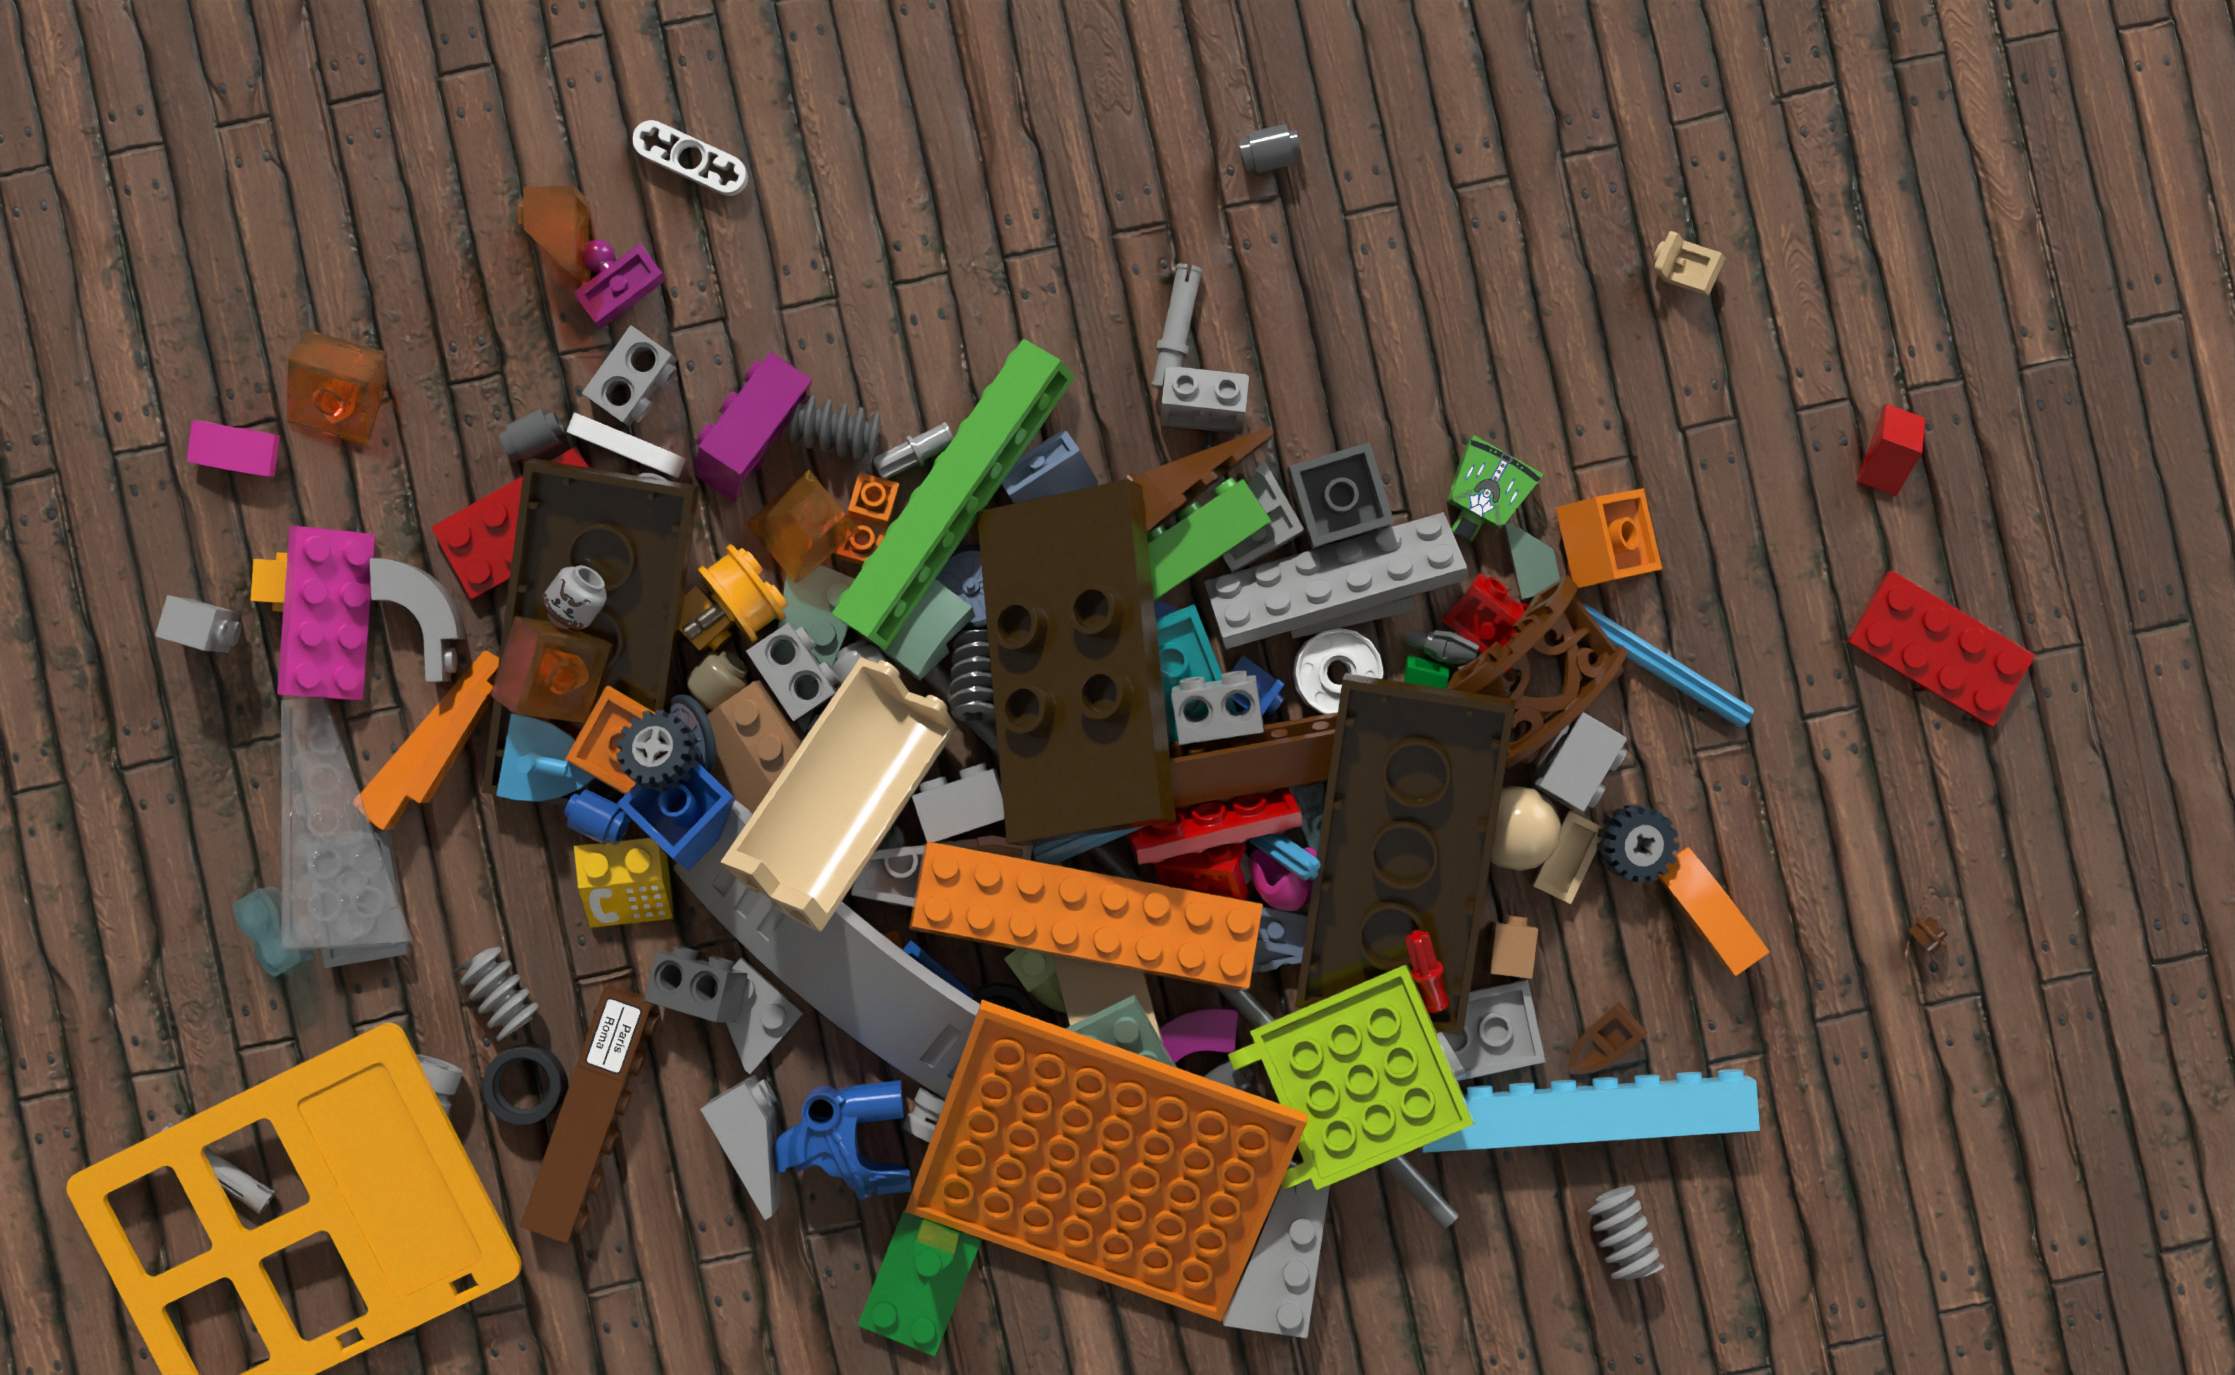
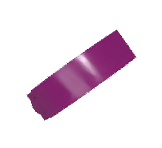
M1200 1006L1179 1012L1159 1025L1161 1037L1173 1062L1176 1063L1182 1057L1197 1051L1234 1052L1238 1010L1228 1006Z

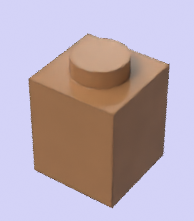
M1503 915L1502 922L1491 921L1485 971L1490 974L1532 979L1538 928L1527 925V917Z

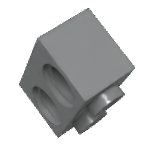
M630 325L582 394L624 424L630 426L634 420L640 422L646 416L652 406V402L649 399L659 386L663 389L672 380L677 371V368L673 365L678 359ZM645 351L654 352L656 361L653 368L647 372L638 371L636 368L637 357ZM620 385H628L631 390L630 400L625 405L615 406L612 402V392Z
M167 595L155 636L204 651L229 653L230 647H234L240 638L242 624L238 620L241 613L194 599Z
M787 623L746 652L794 722H798L831 700L837 692L834 685L839 683L840 680L827 661L819 664L811 652L816 647V644L806 629L801 626L796 630L793 624ZM782 641H790L796 651L794 659L786 665L778 663L774 656L776 646ZM811 675L818 681L819 691L814 698L805 700L798 693V683L803 677Z
M1233 671L1222 674V680L1205 682L1204 677L1180 680V686L1172 688V701L1179 745L1264 732L1256 675L1247 676L1246 671ZM1235 693L1244 694L1249 698L1250 705L1244 711H1233L1226 704L1228 697ZM1193 699L1201 700L1207 705L1208 712L1199 718L1191 717L1184 709L1185 704Z

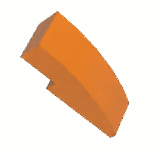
M1686 847L1674 856L1676 857L1674 864L1667 863L1666 867L1669 871L1665 875L1657 874V877L1698 935L1707 942L1728 974L1736 977L1770 953L1733 901L1689 847Z

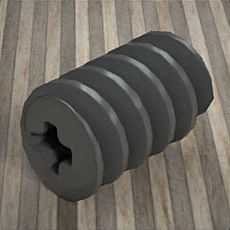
M811 394L805 404L799 403L790 432V443L796 444L803 435L805 447L811 449L820 439L821 451L828 453L836 443L837 455L840 457H844L852 447L853 459L856 461L862 460L868 451L869 462L872 465L882 428L880 412L876 411L868 422L865 421L864 408L859 407L853 417H849L848 404L843 403L838 412L834 413L832 410V400L827 398L821 409L816 408L815 395Z
M986 630L963 631L953 638L952 649L954 652L952 653L953 667L951 668L952 682L950 683L951 697L949 699V709L953 717L960 721L969 723L995 722L988 632Z

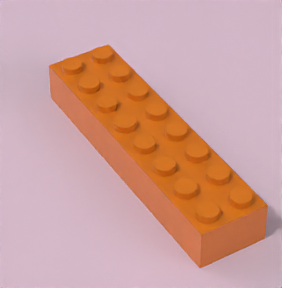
M927 841L923 850L909 930L1241 991L1248 989L1250 985L1263 904Z

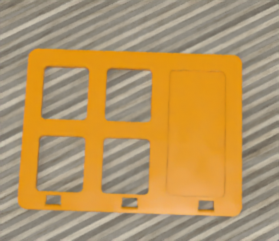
M383 1023L74 1174L68 1180L66 1187L67 1194L162 1375H199L166 1312V1305L223 1277L229 1278L233 1282L270 1353L268 1361L239 1375H315L513 1281L522 1268L521 1258L402 1028L394 1023ZM262 1118H266L274 1126L309 1194L310 1200L308 1203L252 1230H248L242 1226L205 1155L204 1149L206 1145ZM163 1166H170L174 1169L212 1242V1248L157 1276H149L145 1272L108 1201V1194ZM318 1231H326L330 1234L368 1308V1312L317 1338L305 1341L296 1330L262 1261L264 1257ZM471 1273L478 1285L457 1294L453 1281ZM357 1327L364 1339L344 1348L339 1335Z

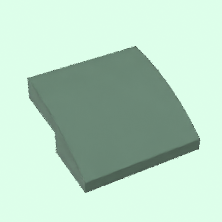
M935 579L885 651L883 649L881 651L920 681L949 653L946 643L975 617L973 607Z

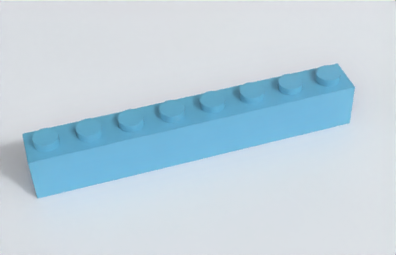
M1741 1069L1719 1070L1718 1077L1702 1078L1701 1072H1682L1676 1074V1080L1660 1081V1075L1634 1076L1635 1083L1618 1084V1078L1603 1077L1592 1079L1593 1086L1576 1087L1575 1080L1552 1081L1551 1088L1535 1089L1534 1083L1509 1084V1091L1493 1092L1492 1086L1488 1085L1467 1087L1468 1094H1463L1475 1125L1424 1145L1420 1149L1425 1153L1760 1131L1757 1082L1748 1075L1744 1076Z

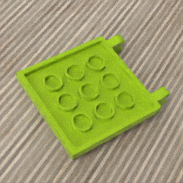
M1403 965L1250 1031L1255 1042L1254 1044L1228 1054L1234 1070L1243 1069L1262 1060L1280 1104L1308 1114L1306 1127L1297 1145L1304 1163L1287 1169L1281 1182L1283 1190L1309 1179L1312 1180L1315 1189L1319 1190L1475 1125L1408 965Z

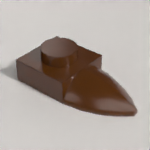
M1620 1002L1616 1003L1590 1025L1579 1038L1571 1053L1568 1072L1570 1074L1582 1075L1605 1069L1640 1042L1647 1032Z

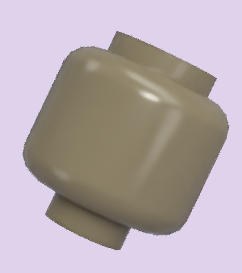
M727 650L721 653L717 651L708 652L689 672L686 678L687 687L691 692L688 696L696 700L705 712H708L709 709L713 711L749 685L746 676L748 668L740 658Z

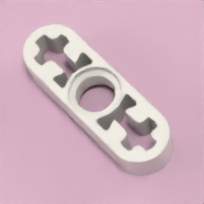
M649 120L639 124L633 133V145L644 159L725 196H734L742 192L747 185L748 173L738 158L658 121ZM655 131H659L658 137L663 143L673 146L674 138L679 141L673 146L670 161L664 159L669 155L668 152L658 146H653L651 151H647L648 145L643 141V137L645 135L653 136ZM688 147H695L702 153V161L695 169H685L679 163L681 152ZM712 155L717 157L712 163L722 170L727 171L731 165L735 166L734 172L739 177L736 182L729 181L724 186L722 185V178L710 170L707 179L702 177L709 169Z
M577 413L573 414L566 431L578 438L676 478H679L686 461L685 458Z

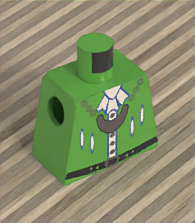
M1473 435L1465 446L1446 501L1461 510L1451 528L1452 532L1472 543L1483 523L1493 529H1500L1541 480L1543 473Z

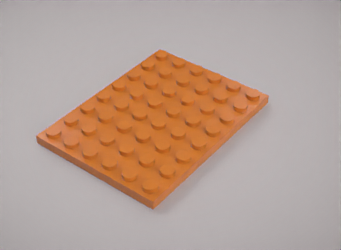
M982 1000L905 1212L1222 1321L1306 1127L1308 1114Z

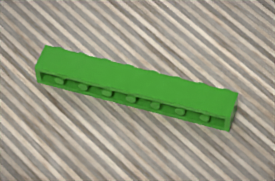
M1024 338L1022 339L1018 347L1006 358L1005 365L995 380L984 389L981 400L972 413L961 422L957 434L949 446L936 458L932 470L921 486L913 491L909 503L898 519L890 524L884 539L875 552L864 561L861 572L852 585L841 594L838 604L831 614L884 651L887 649L976 521L977 512L982 511L1074 380V374L1060 359Z

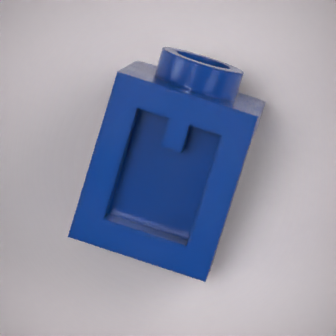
M1242 655L1231 672L1246 671L1247 676L1256 675L1262 715L1266 712L1272 716L1286 697L1280 692L1284 683L1279 679H1275ZM1241 693L1231 695L1232 700L1243 708L1247 709L1249 707L1250 700L1246 695Z

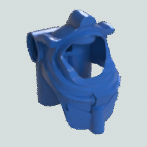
M901 1080L846 1086L839 1090L826 1085L815 1087L809 1092L802 1106L803 1119L796 1126H790V1129L784 1132L774 1145L776 1172H786L787 1168L792 1166L799 1172L807 1170L811 1165H818L829 1175L842 1178L849 1187L856 1191L859 1200L872 1196V1192H876L878 1195L912 1192L908 1168L894 1163L869 1161L862 1156L857 1138V1123L904 1118ZM818 1099L827 1100L833 1106L834 1112L826 1117L819 1116L812 1110L811 1103Z

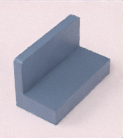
M1064 428L1020 456L1001 484L1013 503H1019L1093 487L1098 484V480L1083 454Z

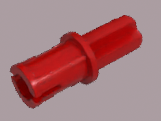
M1415 930L1412 934L1406 936L1405 939L1412 964L1410 972L1413 980L1417 982L1419 993L1427 1012H1439L1449 1006V999L1441 977L1444 968L1442 963L1436 959L1429 933Z

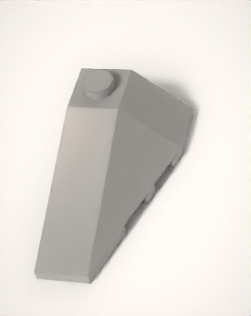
M993 835L939 842V844L1024 860H1031L1033 845L1017 846L1007 844L1006 838ZM925 845L875 851L853 883L851 896L913 909Z

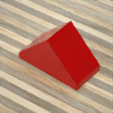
M1884 404L1856 482L1889 495L1897 496L1922 454L1925 418L1889 404Z

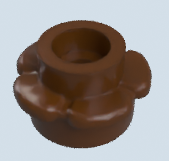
M1932 916L1926 920L1921 917L1915 919L1917 923L1909 931L1925 949L1934 954L1941 947L1947 948L1948 945L1944 938L1948 935V932Z

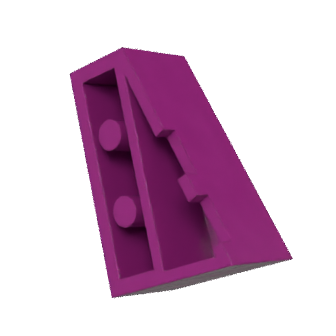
M771 351L762 363L756 360L750 366L743 379L746 382L745 386L739 394L732 391L719 410L723 415L715 425L708 423L695 441V444L698 445L694 476L734 503L738 501L743 493L741 492L743 481L753 468L758 471L765 461L762 456L777 437H781L794 418L798 404H803L810 393L812 379Z

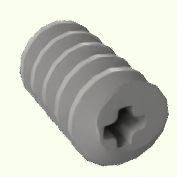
M500 946L484 950L452 971H467L459 983L461 986L476 985L469 994V998L471 1000L485 999L478 1009L480 1014L494 1012L487 1025L489 1028L503 1026L502 1031L496 1037L498 1042L533 1019L532 1015L539 1007L537 1002L525 1005L522 1003L530 993L527 988L514 991L513 988L521 979L518 974L505 977V972L511 966L510 961L495 962V959L502 951Z
M1635 1186L1616 1188L1598 1196L1596 1204L1587 1211L1588 1215L1602 1216V1220L1593 1226L1594 1231L1608 1232V1236L1600 1241L1599 1245L1600 1247H1613L1614 1252L1605 1258L1606 1263H1619L1620 1265L1611 1274L1612 1279L1633 1280L1648 1276L1664 1268L1663 1264L1654 1263L1659 1257L1658 1249L1646 1247L1653 1241V1235L1649 1231H1641L1647 1225L1646 1217L1635 1215L1641 1209V1202L1636 1199H1629L1636 1192Z

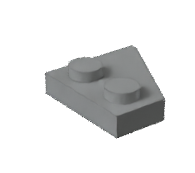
M1265 461L1259 464L1248 486L1272 520V523L1223 555L1232 573L1243 569L1305 533L1303 526Z
M740 958L733 966V969L748 973L737 1020L736 1022H726L744 1069L751 1074L805 1012L745 959ZM718 985L713 989L715 996L718 991Z

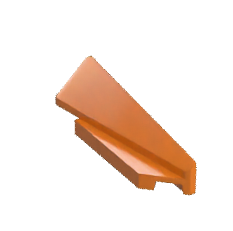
M483 651L355 799L354 806L375 826L382 830L394 829L412 799L418 803H429L494 699L499 657L489 651Z

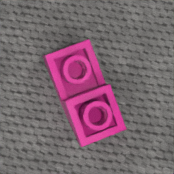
M192 420L187 462L275 477L280 435L249 428H234L207 421Z

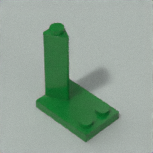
M905 1206L858 1326L935 1356L982 1238L905 1212Z

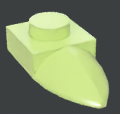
M1016 949L1004 958L1026 990L1038 1001L1051 1009L1067 1013L1052 956Z

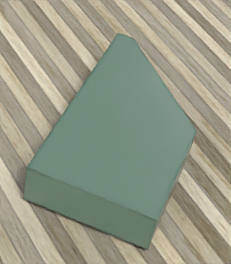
M1513 523L1503 525L1520 600L1534 597L1537 593L1560 580L1554 549Z

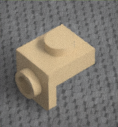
M1670 231L1666 240L1662 241L1655 251L1653 259L1654 270L1664 282L1709 296L1725 257L1721 252L1684 241L1679 233Z

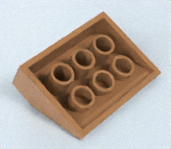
M765 679L752 682L707 715L716 742V762L711 775L736 798L735 800L746 807L752 814L806 737L797 722L790 718Z

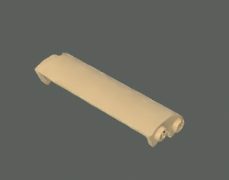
M860 657L721 860L722 865L756 895L759 892L763 893L767 898L777 903L776 909L819 932H822L957 728V725L947 712L948 706L942 700L933 695H927L925 698L910 693L899 678L900 672L893 665L883 660H879L876 663Z

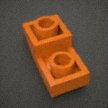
M859 472L848 507V517L836 552L837 559L863 565L864 561L875 552L884 539L890 525L900 483Z

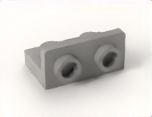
M1174 366L1166 367L1159 425L1242 434L1249 376L1221 371Z

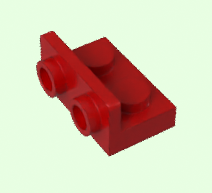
M1479 573L1471 586L1445 614L1442 621L1463 638L1479 645V651L1483 653L1495 642H1498L1503 647L1511 639V636L1517 633L1512 626L1529 606L1524 603L1518 604L1508 595L1506 587L1493 577L1487 578L1482 573Z
M1245 842L1239 844L1228 843L1208 848L1201 853H1186L1154 863L1163 886L1245 901L1249 891L1240 867V862L1246 848Z

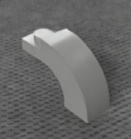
M370 558L371 600L397 602L415 615L422 628L424 638L426 682H452L451 673H455L457 670V654L455 648H450V640H466L463 618L453 597L439 581L417 567L394 560Z

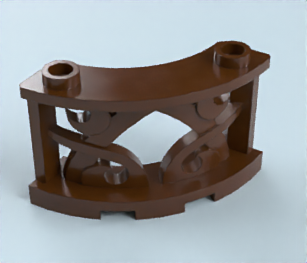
M1569 575L1534 596L1529 607L1512 626L1517 633H1514L1503 647L1498 642H1495L1480 656L1453 673L1447 689L1516 700L1511 729H1515L1517 723L1522 720L1526 722L1527 728L1525 733L1513 741H1509L1506 760L1507 768L1520 761L1522 764H1527L1534 760L1541 753V746L1577 718L1598 697L1605 687L1616 680L1624 671L1621 665L1628 654L1627 649L1623 645L1617 648L1577 599L1575 593L1578 586ZM1550 630L1552 634L1551 640L1561 638V641L1553 646H1548L1544 635ZM1581 640L1586 648H1578L1577 642ZM1531 649L1543 655H1557L1564 652L1565 678L1561 695L1551 697L1521 695L1526 689L1530 678V665L1525 655L1527 651ZM1589 653H1591L1596 659V661L1592 662L1591 664H1589L1588 662ZM1509 667H1513L1517 672L1515 682L1506 681L1503 677L1504 672ZM1513 684V686L1511 687V689H1510L1509 691L1505 690V689L1509 688V687ZM1552 711L1544 719L1540 713Z

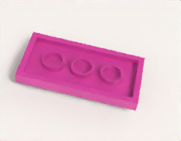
M303 526L289 527L278 695L363 700L371 596L370 558L374 556L375 534Z

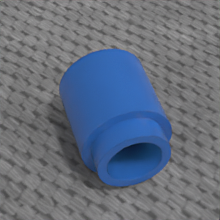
M587 789L580 795L574 794L568 801L564 811V817L568 818V828L603 845L608 842L617 845L624 837L631 817L623 812L624 810L616 803Z

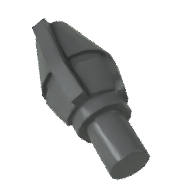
M1408 629L1405 638V645L1422 649L1424 654L1447 665H1467L1478 657L1480 650L1479 645L1450 631L1435 630V632L1429 631L1426 634Z

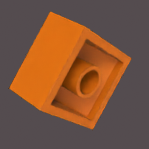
M1644 488L1597 496L1555 507L1558 516V529L1563 538L1567 555L1568 572L1578 588L1662 570Z

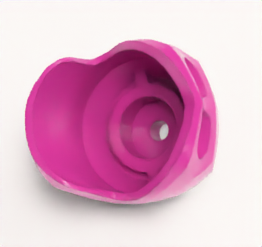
M1257 847L1252 851L1249 859V869L1256 891L1263 901L1281 911H1295L1310 902L1313 880L1310 878L1307 880L1301 879ZM1304 848L1305 851L1317 858L1315 849Z

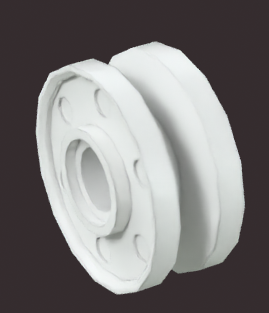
M1337 628L1317 633L1304 642L1295 656L1292 670L1295 690L1303 702L1318 713L1329 714L1338 712L1342 684H1334L1327 676V668L1333 661L1337 660L1344 663L1348 674L1380 679L1383 677L1380 654L1369 639L1356 631Z

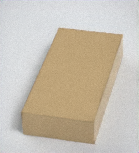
M1566 811L1561 822L1562 829L1559 845L1552 856L1541 864L1531 886L1571 904L1597 851V843L1602 841V838L1597 836L1599 829L1605 830V828L1571 811Z

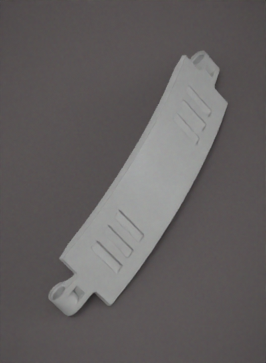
M735 800L719 841L690 871L679 863H676L673 870L721 924L798 995L879 1057L946 1099L980 1004L917 962L842 901L822 932H819L776 909L777 903L767 898L763 893L759 892L756 895L743 885L721 863V860L753 815L746 807Z

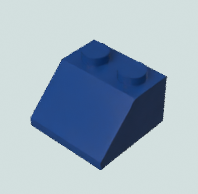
M699 763L696 770L689 769L687 772L691 778L687 782L683 779L679 780L680 787L674 790L671 787H667V792H658L655 789L649 791L635 784L617 803L673 860L688 871L719 841L736 799Z

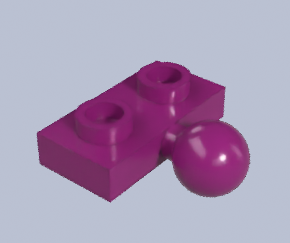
M597 239L588 242L584 246L581 256L585 267L599 274L573 294L594 323L602 329L666 281L667 278L640 243L615 261V252L612 246L604 240Z

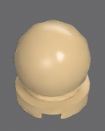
M1519 786L1502 788L1491 854L1492 863L1506 869L1523 871L1538 867L1552 856L1559 845L1562 827L1558 811L1549 798L1535 789Z

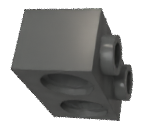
M674 946L673 952H656L644 1001L713 1022H736L748 973L733 969L734 962L724 958L710 956L709 961L697 959L698 951L685 947ZM679 970L682 973L680 985L677 983V973ZM716 980L718 984V991L716 996L714 997L712 992L713 982Z

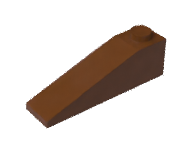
M1270 427L1145 471L1137 478L1133 473L1124 477L1122 480L1129 479L1142 485L1147 534L1165 523L1270 440L1274 435Z

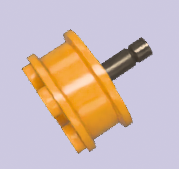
M729 544L725 547L727 555L708 569L702 565L696 569L712 593L711 597L715 603L699 614L695 620H691L682 627L692 641L701 635L703 630H708L725 616L730 622L733 621L751 643L758 640L756 633L775 618L780 622L786 619L782 609L788 603L774 585L771 586L767 581L763 583L758 575L763 572V569L749 551L746 552L743 548L737 550L732 544Z

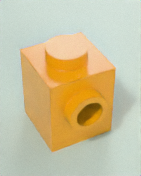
M277 552L276 560H253L251 601L273 603L272 611L283 612L288 553Z

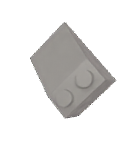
M754 1074L711 1099L700 1110L761 1215L766 1220L773 1216L782 1203L780 1172L775 1171L774 1145L778 1137L776 1110L772 1103L777 1100L767 1081L763 1079L759 1082Z

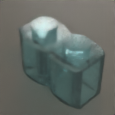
M273 886L257 889L233 903V913L238 926L244 934L254 940V950L257 959L269 974L274 977L287 974L314 959V951L309 937L300 926L293 923L291 906L278 889Z

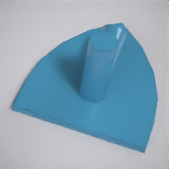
M511 714L496 796L524 801L555 799L582 788L595 777L565 760L576 741L571 735L554 724L533 717Z

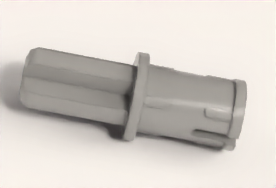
M943 422L941 425L913 439L910 435L907 436V442L876 456L873 459L874 465L880 477L888 479L917 464L920 467L924 466L925 460L945 451L954 437L946 422Z

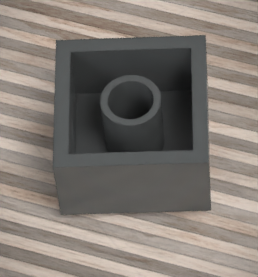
M1370 442L1294 464L1286 470L1310 550L1386 528L1395 523Z

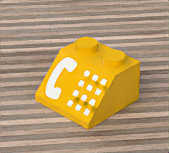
M651 837L621 840L617 845L608 842L605 845L592 843L574 846L578 889L590 928L674 919L667 853Z

